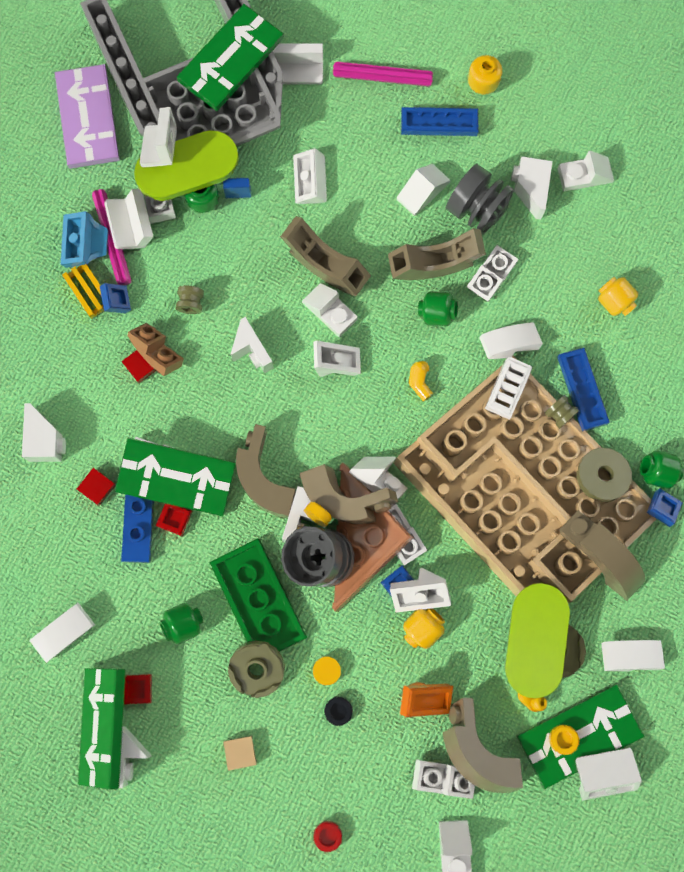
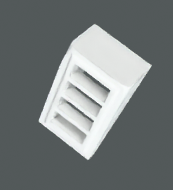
M507 357L501 367L485 409L510 420L528 380L532 366L512 357ZM504 378L516 383L517 387L505 382ZM500 389L505 390V391H507V392L513 394V397H511V396H509V395H507V394H504V393L500 392L499 390H500ZM497 398L509 403V407L495 402V399Z

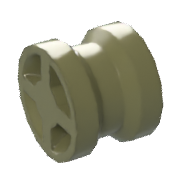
M195 286L178 287L179 301L176 302L175 309L186 314H200L202 312L200 299L203 298L204 290Z
M563 395L545 414L548 417H552L556 421V426L560 429L579 410L577 407H572L568 403V398Z

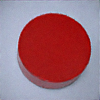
M333 821L321 822L315 828L313 835L314 843L323 852L335 851L342 842L341 828Z

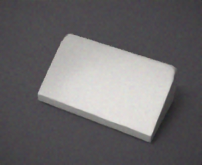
M314 148L293 155L295 203L327 202L324 154Z

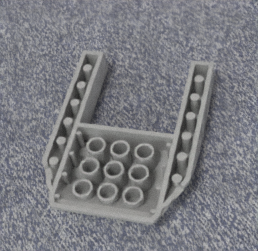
M85 0L80 2L96 42L141 136L144 135V128L146 126L158 125L160 108L171 107L177 126L175 141L205 131H219L228 135L237 147L280 128L283 72L273 51L218 111H215L177 81L176 76L193 58L143 78L107 0ZM214 0L225 24L243 4L251 8L248 0Z

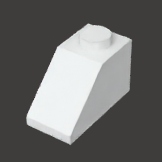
M521 156L519 165H514L511 181H515L514 192L536 219L541 220L546 210L552 161Z
M25 403L22 457L29 462H61L62 454L66 452L65 438H62L63 435L33 405Z

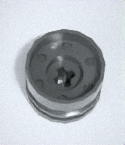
M475 164L454 189L445 209L459 219H462L471 212L468 226L472 228L479 222L477 229H480L483 235L502 217L509 205L514 189L508 185L500 192L504 183L500 179L489 187L488 184L492 174L479 164Z
M305 526L295 530L286 539L282 548L281 561L284 572L291 581L298 585L333 587L341 584L350 575L354 566L355 554L351 542L344 534L336 530Z

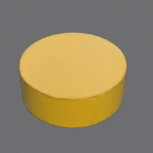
M309 502L304 509L305 514L322 527H326L332 520L330 513L315 502Z
M322 657L315 662L313 676L318 683L331 685L340 677L341 668L334 658Z
M558 725L549 734V744L555 752L568 755L578 748L579 736L574 728L567 725Z

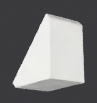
M435 165L424 166L416 169L396 200L411 214L416 216L451 180Z

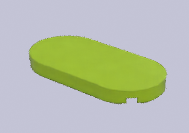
M201 132L175 141L172 165L141 167L139 158L135 165L134 178L139 190L144 195L159 201L170 200L230 178L239 161L237 147L234 141L222 132Z
M536 583L524 588L515 597L512 605L505 673L511 687L519 694L529 698H541L551 694L560 684L563 675L570 609L562 592L548 584Z

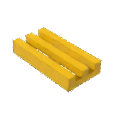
M87 264L77 268L73 267L71 272L68 274L65 272L62 276L92 319L102 313L104 308L103 304L100 305L81 276V273L85 271L101 295V285ZM74 277L78 279L95 305L96 309L93 311L71 280Z

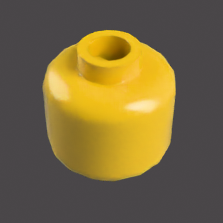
M482 55L471 63L468 84L473 91L484 95L494 92L499 87L503 73L499 60L493 56Z
M614 276L598 290L601 293L598 301L612 316H617L620 313L626 316L637 306L634 301L638 298V292L624 277L616 279Z
M433 608L415 610L403 623V628L406 632L404 638L414 648L420 646L424 649H429L444 634L443 624L445 621Z

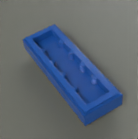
M402 107L401 135L478 136V109Z
M585 348L559 354L557 358L573 406L579 410L576 415L582 432L608 425L610 422Z
M125 494L122 562H151L154 501Z

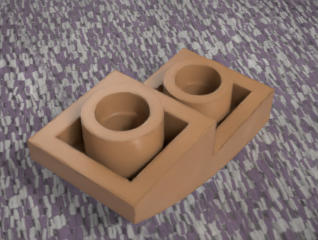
M145 323L128 331L127 336L134 347L160 374L166 376L182 367L184 358L164 345L166 336L153 326Z

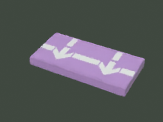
M105 64L55 72L66 160L69 169L120 161Z

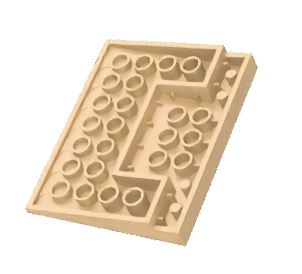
M500 366L421 434L412 445L395 459L394 464L515 596L532 584L542 583L557 588L565 596L567 602L570 603L602 571L584 552L563 537L559 529L579 510L594 523H601L628 548L656 520V518L647 513L652 499L633 480L628 491L619 499L611 502H601L600 500L592 499L582 491L576 478L578 464L587 453L601 448V446L586 431L582 432L580 424L574 418L569 420L560 429L556 426V421L552 417H548L545 412L557 400L531 373L510 420L486 410V404L502 367ZM504 378L505 382L517 387L516 383ZM502 389L499 390L500 392L513 397V394ZM497 398L495 399V402L509 407V403ZM598 470V476L601 480H610L607 470Z

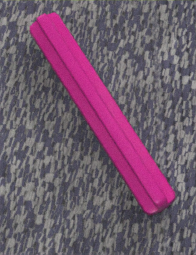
M335 62L333 66V76L339 78L430 87L433 80V72L425 70Z
M104 189L95 190L92 192V197L100 225L108 228L107 250L118 285L131 284V277L123 249L115 248L104 204L108 199L107 193Z

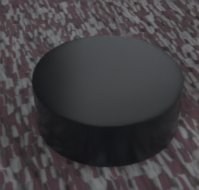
M343 697L330 699L324 709L327 721L335 726H342L348 723L353 713L350 702Z

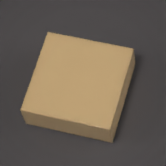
M252 736L223 742L228 771L257 765Z

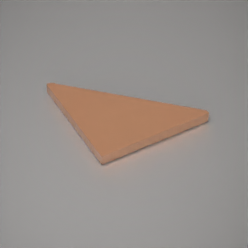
M342 462L340 465L341 479L339 487L341 492L347 498H358L372 493L349 473L351 469ZM388 510L380 513L373 511L376 522L369 524H349L338 520L336 531L344 534L351 542L355 555L354 566L350 575L341 584L335 586L334 603L332 606L334 611L339 612L413 539L411 534Z

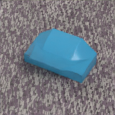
M86 211L65 214L63 216L60 265L66 268L85 265L93 259L107 255L108 228L96 222L91 214Z

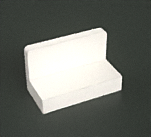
M279 43L273 50L283 72L282 84L323 83V44Z
M171 107L160 108L158 125L146 126L144 128L140 156L141 167L173 164L177 126Z
M132 189L125 199H107L104 204L115 248H145L153 238V233L143 193L139 189Z
M631 748L579 757L575 761L581 780L579 792L582 801L636 791L642 782Z

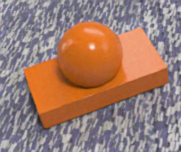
M414 682L404 686L400 715L416 717L449 714L453 686L447 683L425 684L422 682Z

